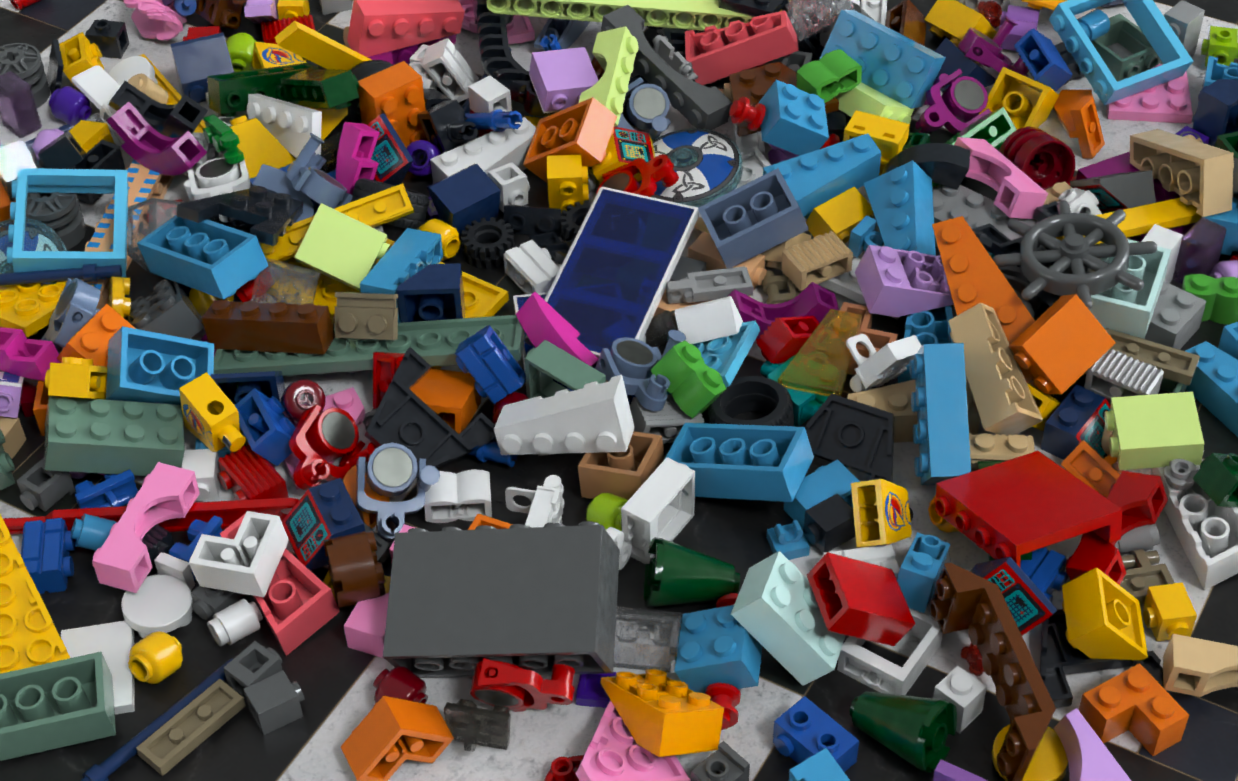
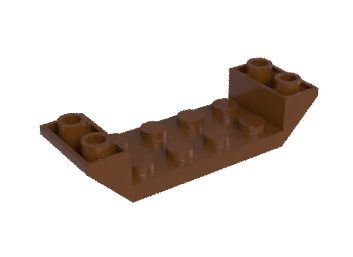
M951 562L944 563L940 577L936 581L933 598L929 601L931 618L933 621L938 622L943 634L968 629L972 644L974 646L977 645L982 656L983 669L988 676H991L996 687L997 700L1001 706L1005 707L1010 718V728L997 754V766L1001 775L1006 776L1008 781H1022L1040 746L1056 707L999 586Z

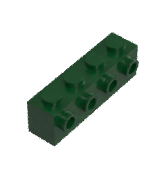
M308 63L207 76L209 108L220 113V116L226 117L237 115L236 112L239 111L247 112L248 94H261L287 102L280 79L306 69L319 68Z
M306 69L280 79L287 102L300 106L327 109L335 107V110L352 105L351 100L359 98L357 91L359 83L351 70Z
M1212 453L1201 462L1200 469L1193 477V480L1217 506L1238 507V455L1233 453Z

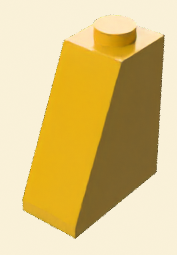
M246 115L230 120L231 126L229 127L238 135L240 143L237 147L243 152L250 179L257 176L262 164L279 169L296 160L257 118L247 119Z

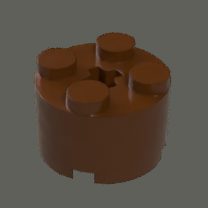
M362 531L324 540L326 557H329V574L336 602H338V608L356 605L357 602L386 594L384 572L381 562L378 563L377 545L373 531Z

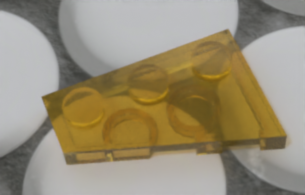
M830 309L778 378V383L783 385L784 388L830 396L831 393L841 396L852 354L846 345V340L858 335L862 315Z

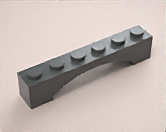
M626 5L603 16L600 32L625 26L628 28L631 35L637 39L639 47L633 64L634 69L650 84L661 87L667 93L672 107L677 109L691 125L698 130L711 131L728 122L729 111L733 102L717 87L713 86L710 88L696 83L666 64L648 43L643 32L645 20L634 9Z

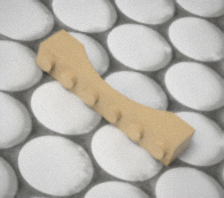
M1172 634L1163 655L1164 689L1202 697L1213 691L1238 687V646Z

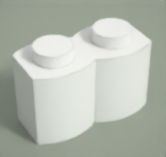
M471 469L457 474L439 471V481L425 492L424 509L427 522L448 523L458 519L474 521L477 514L492 517L490 472Z

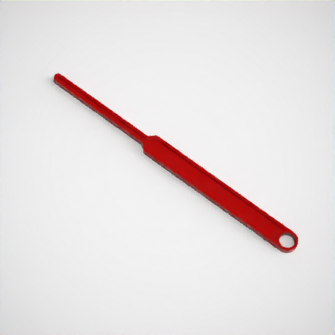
M272 498L193 503L185 518L169 519L160 522L158 525L169 532L188 531V527L195 519L209 522L215 515L223 519L221 529H226L242 517L246 511L276 515L280 517L282 522L287 514H284L281 510L293 508L299 499ZM127 506L53 510L46 516L3 518L10 535L23 534L25 522L37 520L45 522L46 519L54 518L65 520L68 531H70L76 518L81 519L84 513L118 522L126 511Z

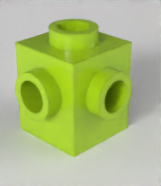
M1210 26L1208 39H1203L1201 46V55H1205V66H1207L1209 56L1218 58L1217 63L1230 66L1234 59H1238V29Z

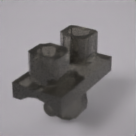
M460 699L456 704L446 703L444 707L445 722L454 737L453 740L464 742L465 751L474 752L477 745L507 750L510 743L511 720L508 707L495 705L490 710L477 708V705L472 700Z

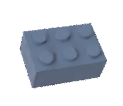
M779 168L698 208L727 268H732L809 230L801 209Z

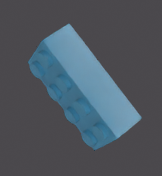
M841 10L820 57L821 59L826 53L841 49L862 66V83L911 109L923 107L926 100V92L933 86L946 58L855 10Z
M176 215L137 243L150 273L223 300L234 295L237 289L248 281L255 279L261 271L269 266L256 235L208 219L197 223L177 217Z
M964 343L923 344L914 355V360L909 362L910 379H915L916 392L911 393L912 412H917L918 424L913 425L914 444H919V457H915L914 468L915 476L921 477V485H936L938 482L971 472Z
M684 423L666 455L667 458L685 464L695 471V497L793 502L814 459L805 427Z

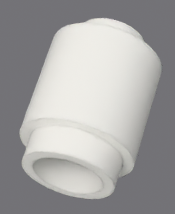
M243 598L214 614V619L208 621L207 625L219 646L225 644L232 645L259 630V621L263 620V617L255 602L248 603Z

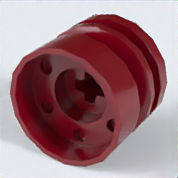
M1028 126L1016 130L1007 137L1000 149L1001 154L1044 190L1064 181L1069 184L1075 171V156L1072 149L1061 140L1039 128Z

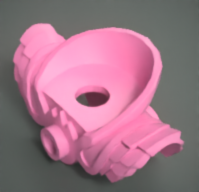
M123 0L126 7L136 8L131 18L144 38H157L161 41L171 40L179 32L183 31V23L187 22L185 16H181L175 11L174 2L169 6H165L162 0Z

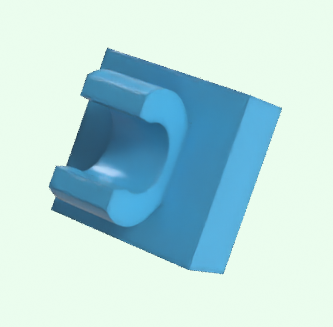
M868 215L858 223L850 234L848 248L856 258L863 251H866L869 245H879L881 247L884 245L881 233L875 231L877 220Z
M793 520L792 524L783 526L776 524L774 528L767 529L766 538L773 554L780 551L788 560L809 556L810 546L798 520Z

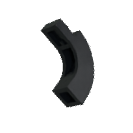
M127 81L123 82L108 104L117 111L129 101L151 127L162 135L171 138L180 137L187 131L192 134L208 112L206 108L185 94L175 105L162 104L148 97Z
M945 143L916 145L895 155L885 165L882 174L913 160L932 179L933 183L958 189L969 170L970 150Z

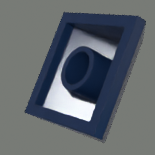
M945 38L935 50V52L946 57L936 79L942 73L950 75L961 69L963 73L959 77H973L984 87L995 83L996 78L978 62L966 57V54L949 39ZM950 85L942 88L941 90L944 92Z
M473 164L427 187L440 220L455 227L459 236H461L462 230L465 231L467 224L472 226L471 221L476 220L479 223L481 222L480 218L485 217L486 221H490V217H498L501 190L478 164Z

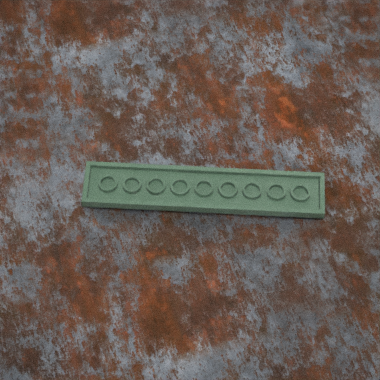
M516 315L398 323V339L334 338L324 355L217 349L214 356L213 374L282 371L283 376L293 377L301 374L354 373L363 370H373L374 352L406 353L409 347L431 366L446 367L457 364L455 353L458 345L487 325L491 326L515 360H521L525 331Z

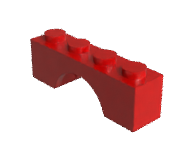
M1122 471L1116 483L1112 484L1107 496L1108 500L1122 509L1121 537L1137 527L1155 524L1168 501L1161 476ZM1093 531L1082 534L1081 542L1066 563V573H1068L1070 581L1097 567L1120 585L1126 575V570L1119 549L1115 547L1117 541L1108 543Z

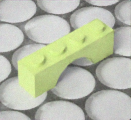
M626 26L597 33L592 53L605 72L595 85L581 93L579 99L580 103L594 97L617 116L614 127L618 126L621 113L623 112V104L628 92V84L633 72L635 56L639 48L637 39L631 35Z

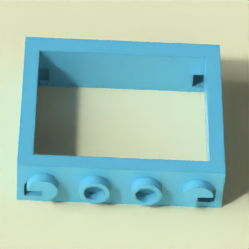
M1067 0L1059 3L1049 18L1054 27L1053 29L1062 39L1067 51L1071 53L1081 73L1085 75L1094 93L1098 95L1104 106L1184 75L1193 63L1192 58L1153 0H1122V2L1163 62V65L1118 82L1074 16L1116 0Z
M18 168L17 180H12V198H16V202H10V219L14 220V224H9L8 227L9 242H13V247H7V263H13L14 273L82 268L84 264H97V267L121 265L122 277H126L128 171ZM27 193L115 194L113 252L24 251Z

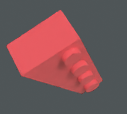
M354 0L347 42L352 50L365 57H370L456 35L461 32L465 11L458 0Z
M785 10L753 17L748 23L740 22V20L732 21L725 28L717 29L713 25L705 27V32L695 34L694 30L685 31L686 60L692 63L693 72L698 76L695 82L701 85L715 83L717 80L728 77L730 74L762 66L769 61L780 57H787L799 51L797 34Z
M245 514L220 533L221 537L234 539ZM286 548L265 597L253 596L286 656L340 612L331 589Z

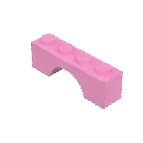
M957 137L954 145L970 150L969 170L965 177L978 180L996 190L998 193L993 204L1009 218L1034 219L1033 216L1036 208L1044 205L1048 193L985 139Z
M158 462L152 472L144 478L142 487L136 496L130 499L126 511L120 520L112 526L110 535L102 547L98 548L94 553L92 564L100 584L137 593L153 568L147 546L142 542V539L152 527L160 522L174 518H185L200 494L194 471Z
M404 524L399 533L408 532L409 529L415 527ZM394 542L389 548L391 563L393 559ZM389 592L377 598L357 602L344 624L348 648L383 658Z

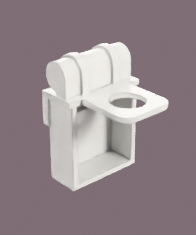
M865 334L848 338L846 345L859 366L854 369L857 374L850 380L851 389L854 392L869 390L872 387H880L906 371V365L909 364L910 360H914V355L922 347L916 335L888 343L879 351L875 350ZM856 343H862L869 351L868 358L858 353Z
M557 475L546 477L543 486L537 485L536 491L515 487L506 488V507L510 511L527 513L528 517L525 525L531 528L544 527L547 523L562 524L564 508L562 494L564 488L561 478ZM516 495L525 496L531 501V505H518L513 500V497Z

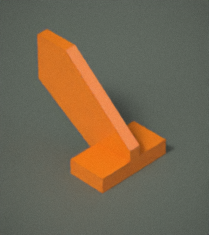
M1062 90L1053 106V110L1069 137L1078 138L1082 158L1093 159L1105 145L1092 90Z
M1084 440L1061 463L1069 473L1105 498L1109 495L1112 484L1116 483L1120 473L1124 471L1119 470L1117 457H1111L1109 454L1103 458Z

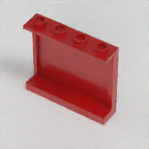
M1039 451L936 483V498L934 500L936 513L995 560L1011 557L1020 567L1021 555L1093 531L1108 543L1121 540L1122 509Z

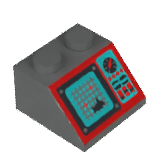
M1152 170L1116 173L1070 181L1072 188L1091 191L1099 201L1097 207L1100 211L1114 212L1119 209L1123 210L1156 203Z

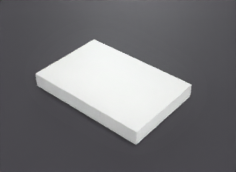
M125 621L61 630V639L70 658L102 652L112 674L115 715L134 712L135 678L128 665L130 649L134 646V629Z

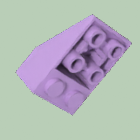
M869 245L855 271L869 313L900 317L954 305L940 255L935 256L917 251L893 249L888 246Z

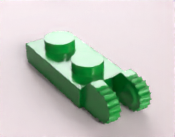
M210 115L204 117L206 128H203V134L207 143L212 144L217 152L224 154L226 162L230 164L242 162L244 155L237 147L240 143L238 135L217 116Z

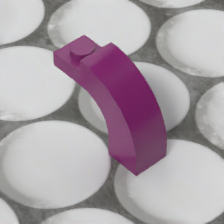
M129 101L106 120L124 140L121 147L127 154L144 167L163 175H180L191 169L208 153L189 131L177 138L167 137L157 132Z
M811 282L795 298L780 304L761 303L735 289L728 295L732 297L743 322L756 320L761 330L756 339H760V335L764 334L767 326H771V322H775V318L815 316L822 327L826 328L840 313L835 293L814 282Z

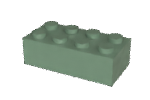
M60 396L48 397L45 419L44 470L120 474L130 469L134 475L147 476L158 462L179 468L182 467L185 445L181 405Z
M102 652L0 674V761L116 735L112 674Z

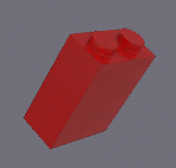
M827 552L807 574L828 631L895 646L915 625V621L892 569Z

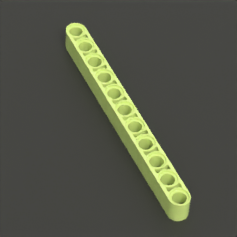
M486 0L489 11L496 14L602 22L604 15L629 5L645 20L644 26L704 31L705 27L713 25L717 29L729 26L730 22L736 20L748 23L755 17L719 8L718 0Z

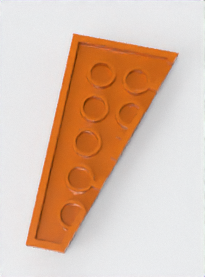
M963 216L932 224L956 315L979 303L986 304L994 308L1009 344L1014 342L1035 320ZM1019 365L1026 382L1037 387L1034 384L1035 378L1029 370Z

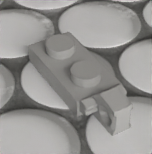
M734 267L687 273L686 278L666 283V297L668 303L710 301L727 297L734 289L747 296H752L754 287L747 267Z

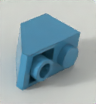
M917 532L897 577V582L908 607L925 613L933 596L936 581L939 579L951 545L941 541L936 536Z

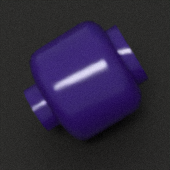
M71 86L56 89L50 97L49 107L51 108L52 115L71 126H75L81 120L87 121L92 113L90 100L81 91Z
M417 140L412 142L406 148L414 160L408 171L419 177L432 176L430 159L441 155V151L429 141Z

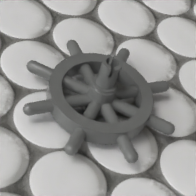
M1063 200L1057 205L1058 215L1045 218L1032 227L1017 219H1011L1008 222V228L1023 236L1020 253L999 254L993 257V261L998 267L1021 266L1023 274L1031 282L1021 293L1024 300H1031L1042 290L1060 296L1077 294L1090 310L1093 306L1091 295L1109 290L1118 283L1135 291L1142 290L1144 288V281L1127 272L1129 256L1155 253L1157 251V244L1153 241L1129 243L1125 234L1117 227L1126 217L1125 212L1121 209L1116 210L1107 219L1091 214L1071 213L1069 203ZM1064 236V239L1061 241L1056 237ZM1099 241L1106 244L1101 246H1094ZM1041 245L1050 249L1044 251H1036ZM1115 257L1110 264L1098 259ZM1051 262H1055V263H1054L1052 266H1050L1049 268H1047V267H1045V266H1043V265L1041 264V263H1051ZM1088 268H1090V269H1092V270L1095 271V272L1087 273Z

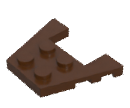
M775 62L730 74L729 85L732 102L744 96L749 98L750 105L754 107L776 79L786 84H792L797 88L796 72L781 62ZM835 97L825 103L826 114L839 110V101ZM744 121L737 125L739 137L761 131V125L756 131L749 130L747 122Z

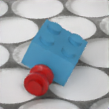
M777 79L754 107L750 105L749 98L744 96L739 98V100H735L730 107L729 114L732 123L739 125L743 121L747 122V128L751 131H756L761 125L762 141L799 156L840 143L838 135H829L824 99Z
M736 593L720 597L717 600L716 608L683 614L675 664V673L682 682L688 684L689 689L709 695L711 701L724 707L721 730L732 727L738 722L739 713L735 708L741 699V693L738 689L758 686L762 656V645L731 615L738 597Z

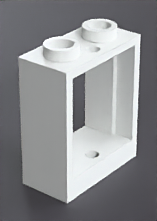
M666 457L621 508L624 541L632 545L630 557L644 564H649L650 559L654 558V554L648 553L652 539L657 537L672 542L695 515V471L687 465Z
M909 608L915 625L908 633L921 639V642L903 667L861 647L866 641L865 639L849 636L842 645L837 670L880 693L906 695L941 646L943 633L938 622L933 621L930 614Z

